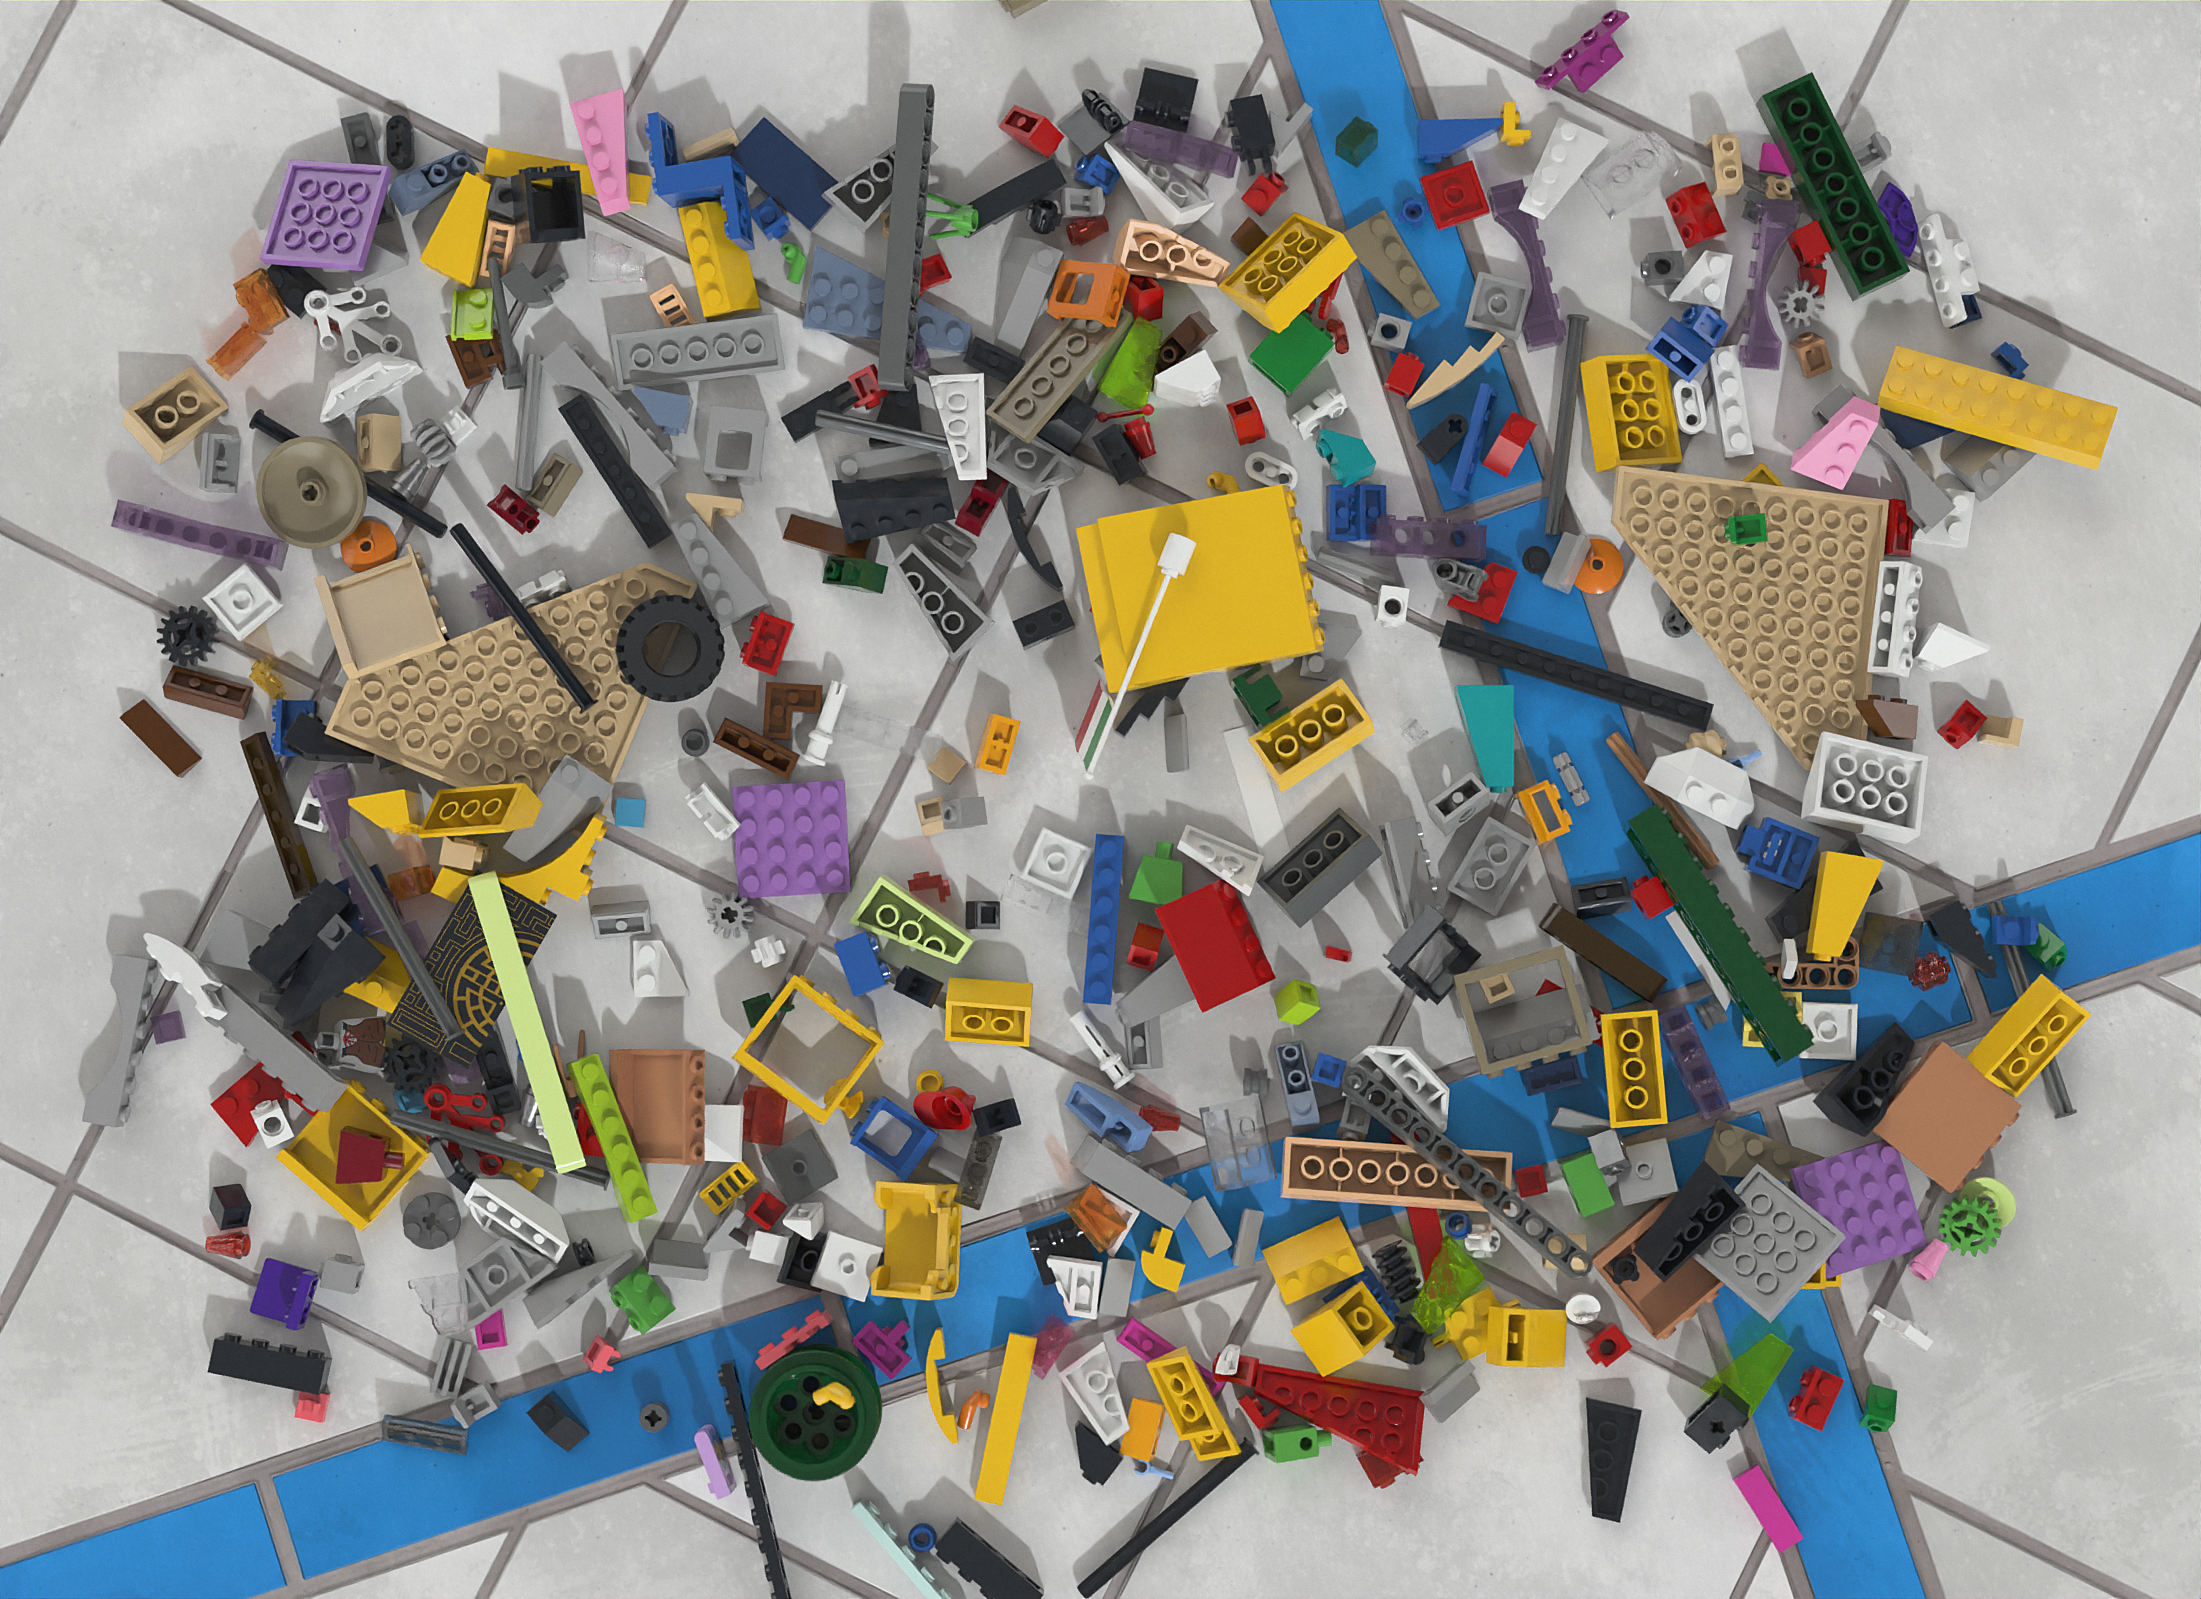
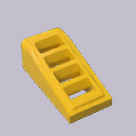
M742 1158V1162L735 1163L701 1191L699 1196L717 1216L737 1196L743 1195L760 1179ZM739 1170L748 1183L744 1185L734 1172ZM729 1176L740 1188L737 1192L727 1182L726 1179ZM722 1183L730 1193V1198L727 1199L717 1187L719 1184ZM712 1190L723 1202L720 1206L708 1194Z

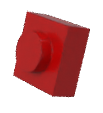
M1542 1164L1513 1170L1520 1198L1548 1192Z

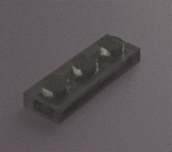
M976 1127L953 1202L978 1211L980 1210L1003 1138L1002 1136L993 1133L980 1137Z
M385 1414L382 1421V1441L466 1455L469 1447V1429L461 1428L457 1425L450 1426L428 1420L421 1421L400 1415Z

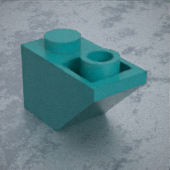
M1327 429L1319 432L1316 441L1317 452L1322 458L1327 460L1333 478L1336 481L1339 480L1343 488L1372 475L1377 462L1363 440Z

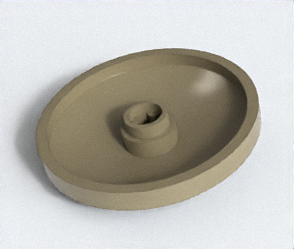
M317 436L290 439L277 446L267 456L258 474L256 493L260 512L270 529L281 539L294 546L318 549L335 545L351 535L363 518L367 504V486L362 469L347 449L330 439Z

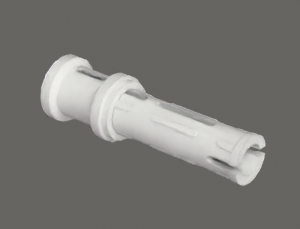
M832 680L816 729L809 733L811 739L807 751L801 756L803 760L824 767L826 764L824 758L828 746L833 744L834 741L832 740L831 733L846 690L848 689L847 685L840 684L836 694L839 682Z
M1081 1010L1069 1019L1101 1062L1099 1068L1101 1071H1105L1115 1084L1113 1086L1115 1090L1136 1076L1134 1072L1130 1073L1121 1061L1122 1056L1120 1053L1112 1051L1084 1010Z

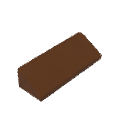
M793 514L790 516L782 538L785 542L834 556L866 559L871 542L870 538L847 544L842 528Z
M176 665L172 666L162 686L164 697L241 720H244L247 715L254 687Z
M145 699L119 717L177 777L183 778L203 759Z
M726 717L713 740V743L786 780L791 779L800 758V754Z

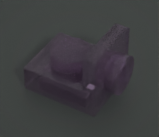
M488 583L476 586V591L470 592L471 598L476 601L488 598L489 601L485 602V607L489 618L493 617L494 621H499L509 617L507 609Z

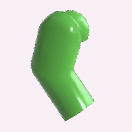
M786 242L781 247L782 255L791 266L786 280L794 284H800L807 259L797 244Z

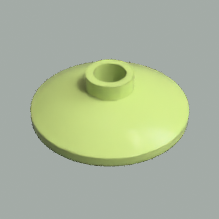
M1990 1177L1974 1178L1967 1182L1960 1192L1959 1202H1962L1964 1195L1968 1196L1969 1201H1973L1976 1195L1979 1196V1203L1981 1204L1987 1201L1985 1197L1992 1198L1994 1202L1989 1203L1988 1209L1998 1210L1995 1218L2002 1220L2001 1227H1998V1229L2007 1226L2015 1215V1197L2012 1191L1997 1179Z

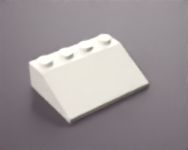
M1823 731L1804 791L1801 820L1907 844L1920 836L1928 756Z

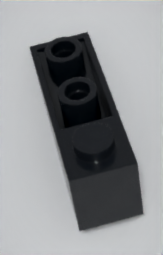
M300 711L282 741V747L307 761L373 764L375 760L374 753L325 734L327 726L322 724L323 720L312 713L306 715Z
M1959 900L1951 901L1922 916L1935 942L1985 978L1997 977L1995 972L1997 965L1990 954H1986L1982 946L1984 944L1983 937L1978 929H1973L1969 921L1971 918L1970 911L1964 903L1961 904Z

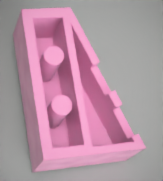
M1854 396L1830 418L1829 422L1820 431L1817 430L1804 446L1799 447L1793 453L1791 470L1843 490L1878 425L1880 406Z

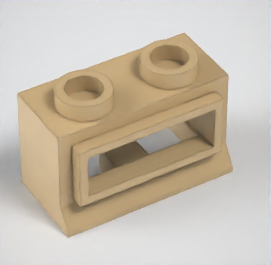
M1735 133L1711 135L1706 142V149L1712 148L1714 165L1711 167V172L1715 175L1716 187L1711 191V196L1739 195L1738 190L1744 184L1739 138H1736Z
M459 835L444 836L439 864L467 870L480 869L484 867V863L488 864L491 847L483 843L484 839Z

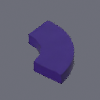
M1888 182L1877 200V204L1902 255L1909 258L1917 242L1918 225L1909 199L1898 187Z

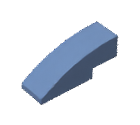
M1079 1081L1074 1083L1065 1103L1073 1113L1101 1138L1110 1137L1127 1153L1143 1150L1153 1129L1150 1124L1123 1104Z

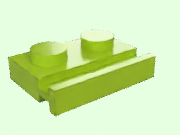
M492 288L466 289L465 292L453 290L450 327L452 341H456V338H464L465 340L493 339L495 304Z

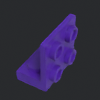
M266 1258L250 1312L284 1322L287 1329L297 1331L304 1328L319 1282L317 1278L318 1272L276 1259Z

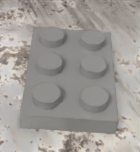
M1487 816L1446 890L1496 917L1537 844Z

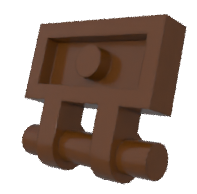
M493 328V339L465 340L464 338H456V341H452L451 335L445 336L467 389L492 380L493 376L490 371L492 367L497 366L500 374L504 375L506 366L503 350L498 340L500 335L497 329ZM488 343L493 356L485 358L480 346Z

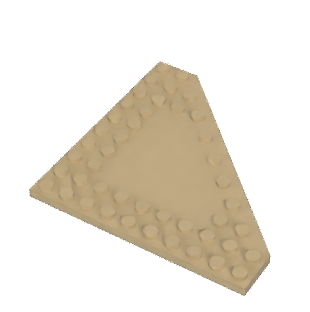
M1617 466L1611 515L1612 525L1806 771L1811 770L1823 731L1867 742L1868 725L1856 708L1855 703L1856 700H1866L1868 695H1871L1873 673L1867 672L1879 566L1880 561L1884 559L1889 500ZM1766 514L1769 542L1734 546L1730 540H1726L1724 524L1729 523L1728 516Z
M645 562L526 609L592 699H598L599 702L581 715L579 713L581 708L514 618L510 616L453 638L446 642L447 645L346 681L325 734L457 788L525 783L538 796L566 754L611 785H614L650 699L635 691L624 679L625 677L619 669L616 655L618 631L627 615L642 602L660 595H681L692 599L698 584ZM674 622L661 623L652 628L645 638L643 647L645 659L650 667L658 673H661L681 624ZM609 794L597 811L567 833L579 838L588 827L597 812L602 813Z

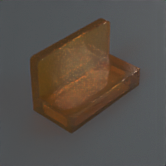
M1093 1183L1071 1199L1065 1206L1066 1212L1100 1253L1109 1247L1110 1242L1127 1229V1223Z

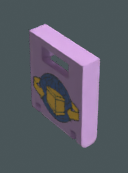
M707 1424L697 1431L694 1440L711 1482L707 1484L711 1494L715 1493L718 1500L731 1495L737 1484L713 1425Z

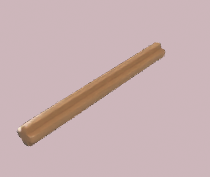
M1618 732L1610 735L1606 739L1607 745L1653 803H1657L1660 809L1664 807L1672 818L1670 824L1676 832L1680 831L1683 834L1691 851L1707 870L1715 867L1720 862L1718 857L1673 800L1644 783L1649 770Z

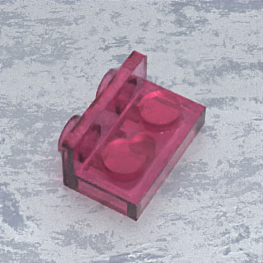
M1054 1314L1048 1317L1035 1337L1038 1340L1031 1369L1042 1380L1075 1333V1328Z

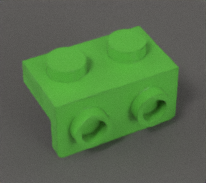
M640 1265L609 1290L613 1303L618 1308L623 1309L629 1317L628 1321L632 1328L639 1331L642 1335L676 1310L657 1283L648 1275L643 1265Z

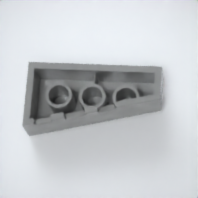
M1088 1134L1070 1163L1081 1173L1175 1230L1192 1203V1200L1185 1196L1188 1191L1174 1182L1169 1186L1163 1182L1165 1176L1152 1168L1147 1172L1140 1167L1142 1162L1128 1153L1124 1157L1116 1152L1118 1147L1106 1139L1100 1142Z

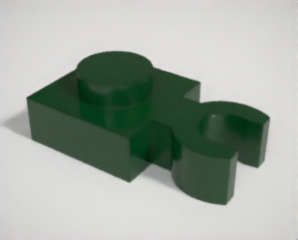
M769 992L742 1001L750 1029L756 1026L775 999L771 1000ZM781 1005L778 1010L787 1013L792 1011L795 1006L785 1007ZM776 1013L769 1022L778 1019Z

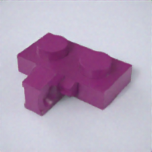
M871 1319L851 1340L891 1380L912 1359L901 1348L906 1343L901 1337L911 1327L904 1319L893 1329L886 1325L883 1330Z

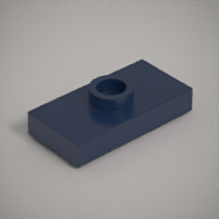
M1577 1055L1533 1065L1530 1068L1521 1070L1528 1096L1583 1083Z

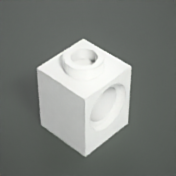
M1382 585L1379 589L1375 621L1381 622V626L1386 628H1398V624L1403 625L1406 620L1410 589ZM1387 601L1396 602L1399 606V613L1395 615L1387 613L1385 603Z
M277 1099L272 1102L271 1100L263 1101L255 1107V1110L250 1111L267 1149L294 1137ZM269 1117L278 1118L275 1125H264V1122Z
M757 1229L755 1234H750L746 1250L751 1251L749 1258L782 1266L792 1236Z

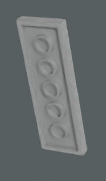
M778 314L610 335L619 391L635 389V386L645 388L785 370Z

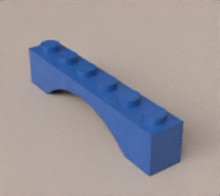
M1096 834L1083 1003L1111 1005L1124 836Z

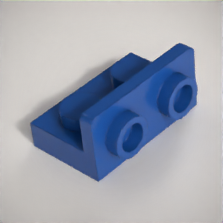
M276 700V705L272 707V720L276 722L275 733H272L271 748L275 750V755L281 757H300L282 747V741L300 711L306 715L308 713L316 715L317 701Z

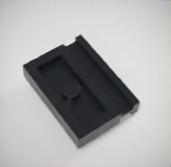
M271 264L257 281L260 286L300 319L307 313L304 306L307 294L313 290H327L325 286L301 266Z

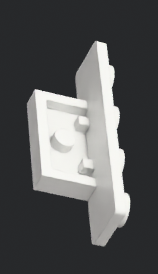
M1933 214L1917 223L1918 234L1942 323L1946 328L1967 318L1961 295L1974 294L1980 291L1966 238L1946 239L1940 215Z

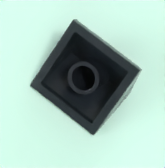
M794 1231L776 1282L821 1293V1288L814 1287L810 1283L827 1234L818 1231L815 1237L809 1240Z

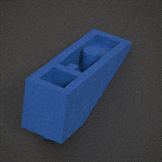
M1503 118L1419 120L1417 125L1418 160H1425L1427 164L1440 163L1442 159H1447L1498 132L1503 124Z

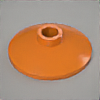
M373 520L361 521L353 533L341 542L342 558L345 564L356 573H361L394 561L397 554L395 536L387 526ZM365 542H370L371 549L366 552L363 551L362 545Z
M1589 539L1592 545L1574 585L1586 593H1605L1616 586L1622 576V556L1618 549L1610 542L1603 539ZM1594 560L1601 562L1602 567L1600 570L1593 568L1592 562Z

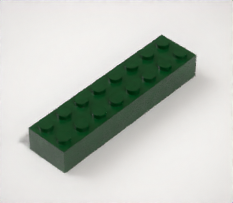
M1813 72L1762 95L1756 106L1785 161L1792 180L1813 222L1818 221L1832 249L1829 255L1852 302L1906 276L1910 269Z

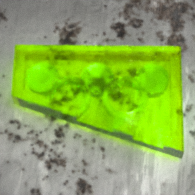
M1141 316L1137 317L1097 389L1131 410L1143 408L1148 404L1163 330Z
M1451 1235L1444 1236L1441 1243L1443 1247L1438 1257L1434 1259L1431 1265L1433 1269L1427 1282L1423 1283L1410 1312L1427 1334L1434 1333L1485 1279Z
M1767 1333L1703 1384L1700 1389L1711 1396L1723 1383L1726 1384L1750 1405L1748 1412L1750 1419L1794 1351V1348L1771 1333Z

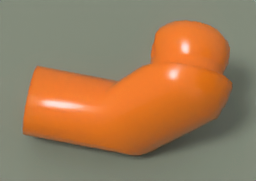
M982 1390L975 1391L962 1405L957 1426L962 1429H970L977 1406L983 1409L987 1408L991 1396L988 1393H982Z

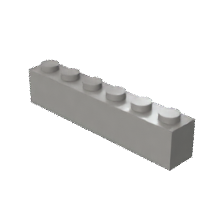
M222 982L223 985L215 993L228 1014L220 1020L209 1016L204 1017V1019L217 1028L219 1026L225 1030L223 1035L235 1044L239 1042L245 1047L243 1053L254 1061L260 1060L264 1064L262 1069L274 1078L278 1076L284 1082L281 1085L288 1092L294 1095L298 1093L303 1098L301 1103L313 1112L318 1109L328 1113L349 1085L233 985Z

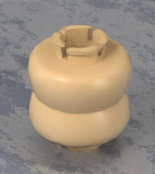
M1714 730L1704 733H1691L1688 737V742H1684V748L1686 749L1699 747L1721 759L1722 755H1726L1727 749L1723 748L1726 747L1725 738H1720L1718 732Z

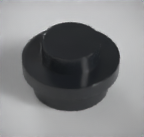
M1540 546L1528 548L1522 556L1523 567L1531 574L1543 573L1550 564L1549 553Z

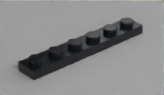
M578 395L558 408L648 548L651 549L673 534L583 395Z

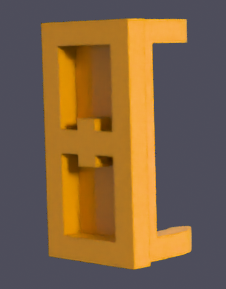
M989 714L973 768L986 770L997 775H1006L1021 721L997 714Z
M1133 1397L1128 1415L1131 1429L1123 1435L1119 1454L1148 1462L1154 1460L1166 1413L1164 1403L1142 1397Z

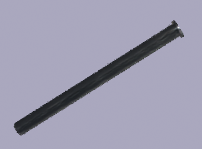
M259 409L253 415L249 423V428H257L280 443L300 437L264 415V410ZM364 476L367 496L436 538H442L448 529L447 525Z
M458 523L450 529V534L581 708L579 711L580 715L599 702L598 699H592L464 525Z
M1246 1436L1243 1437L1244 1441L1239 1445L1241 1452L1238 1455L1226 1456L1084 1579L1077 1586L1080 1594L1084 1598L1089 1599L1254 1454L1259 1455V1451Z

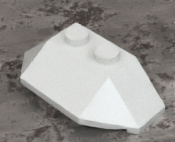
M378 352L364 355L358 360L359 364L350 369L346 367L335 373V378L329 381L319 420L325 427L330 429L424 372L422 367L416 361Z
M1699 747L1657 757L1644 781L1645 784L1674 800L1741 832L1755 808L1748 773Z
M1369 1045L1350 1061L1354 1067L1364 1069L1440 1133L1445 1132L1447 1129L1449 1088L1411 1047ZM1396 1111L1406 1122L1405 1115L1400 1111ZM1421 1129L1415 1130L1424 1142L1428 1141L1425 1131Z
M476 1179L463 1200L470 1207L472 1215L480 1228L492 1237L499 1240L503 1236L508 1235L555 1264L560 1261L570 1244L560 1212L514 1180Z

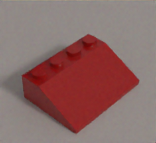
M1220 879L1154 909L1202 1013L1276 979L1235 887L1224 879Z

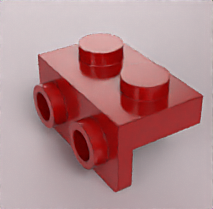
M1706 182L1681 188L1666 198L1667 206L1687 249L1727 232Z
M760 611L759 616L754 615L749 631L753 632L749 643L744 642L740 652V657L743 658L742 664L776 677L795 624L769 615L764 611Z

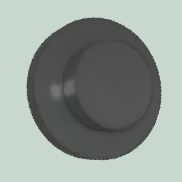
M691 729L683 735L681 745L686 754L692 757H699L704 755L709 749L710 740L704 731Z

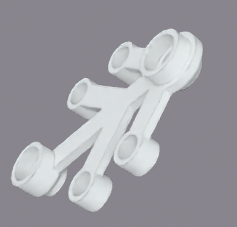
M353 287L350 291L329 295L323 290L311 291L305 297L304 306L307 313L317 319L321 334L320 345L323 350L333 351L337 347L336 337L330 331L328 317H330L339 324L345 347L344 358L347 364L355 366L359 364L358 360L362 357L360 351L356 348L352 331L379 346L382 354L395 357L401 355L403 344L397 335L388 334L383 336L360 322V320L374 317L381 320L387 319L391 314V309L387 302L379 301L373 306L343 312L334 306L349 302L355 305L365 303L367 296L363 288ZM355 292L363 294L360 300H355L352 296ZM315 301H323L324 306L320 309L313 306ZM378 307H386L387 312L385 314L377 313ZM326 338L334 340L331 346H325L323 341ZM389 344L397 346L394 352H389L386 348ZM351 352L358 354V358L354 361L347 358Z

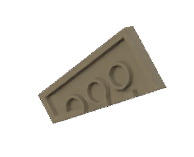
M1385 210L1342 233L1357 256L1355 260L1372 274V277L1390 293V296L1414 320L1421 318L1440 306Z
M1716 1120L1703 1160L1719 1175L1746 1177L1758 1163L1778 1181L1793 1182L1789 1169L1825 1157Z

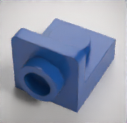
M1095 153L1090 154L1088 157L1082 156L1075 166L1077 171L1073 178L1077 181H1085L1093 188L1096 186L1102 187L1103 195H1110L1121 174L1116 166Z
M771 196L750 211L751 218L768 241L773 238L778 240L789 231L788 227L791 226L788 217L783 214Z
M1691 305L1684 311L1680 321L1683 326L1712 348H1715L1729 325L1707 305Z
M1992 916V944L2012 946L2036 944V939L2039 935L2036 916Z

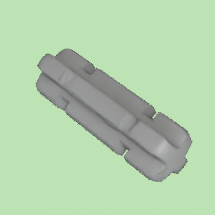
M1564 752L1555 756L1553 763L1556 769L1560 768L1561 772L1559 774L1568 792H1572L1573 796L1571 798L1574 804L1579 806L1589 801L1590 796L1586 789H1582L1581 786L1584 784L1574 765H1570L1572 761L1568 753Z

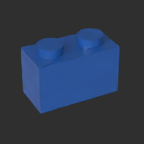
M1672 316L1646 347L1647 351L1688 383L1692 381L1715 352L1713 348Z

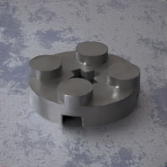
M430 1192L415 1197L407 1205L402 1220L403 1232L406 1238L410 1239L414 1245L428 1250L447 1245L457 1236L461 1226V1216L453 1200L437 1192ZM431 1213L436 1214L435 1219L439 1221V1224L433 1225L430 1229L427 1227L425 1217H429Z

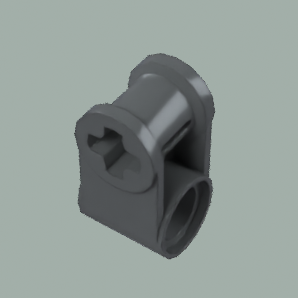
M1446 557L1435 561L1432 567V573L1439 589L1458 595L1471 602L1478 601V592L1482 583L1487 581L1489 577L1484 570L1476 566L1466 565ZM1445 571L1452 572V574L1449 577H1440V575Z

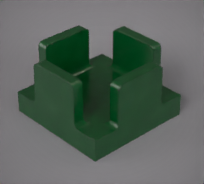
M1260 663L1245 673L1240 674L1230 683L1231 688L1259 731L1290 712L1288 706L1272 716H1269L1266 712L1277 705L1283 697L1270 675L1267 674L1252 684L1247 683V679L1263 669Z

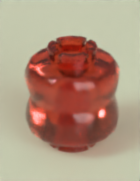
M1929 952L1923 957L1912 959L1909 963L1910 970L1906 972L1909 982L1913 980L1911 985L1913 987L1917 986L1924 992L1931 990L1934 986L1946 984L1948 973H1951L1949 963H1945L1947 959L1945 956L1940 957L1936 952Z

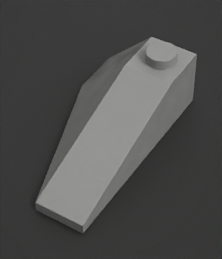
M1013 236L1001 266L994 338L995 346L1020 358L1053 285L1060 262L1064 260L1063 251L1037 240Z
M908 445L864 451L833 458L837 478L842 480V483H855L856 480L867 479L868 483L884 482V479L908 482L910 478H933L950 468L947 454Z
M632 1249L549 1279L543 1284L540 1281L526 1291L529 1295L522 1299L537 1329L547 1325L637 1253Z

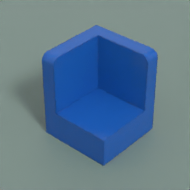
M1318 1052L1310 1078L1339 1088L1347 1061Z

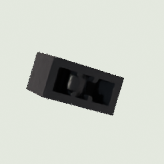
M1064 600L1012 621L1024 650L1075 629V624Z
M1723 1383L1687 1418L1684 1433L1710 1454L1716 1448H1723L1729 1441L1730 1434L1735 1429L1740 1431L1749 1421L1748 1412L1750 1405Z

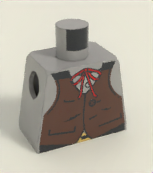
M386 1016L341 1020L333 1024L332 1033H319L317 1039L318 1049L332 1050L331 1061L335 1065L371 1074L384 1070Z

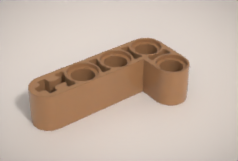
M1849 937L1847 941L1849 952L1846 956L1831 957V962H1828V964L1797 963L1793 979L1789 984L1784 983L1781 979V963H1766L1767 965L1764 968L1767 973H1772L1778 979L1782 989H1851L1857 984L1859 979V946L1854 938ZM1813 969H1817L1821 974V979L1817 984L1812 983L1809 978V974ZM1841 969L1846 970L1849 975V980L1844 985L1837 978L1838 972Z

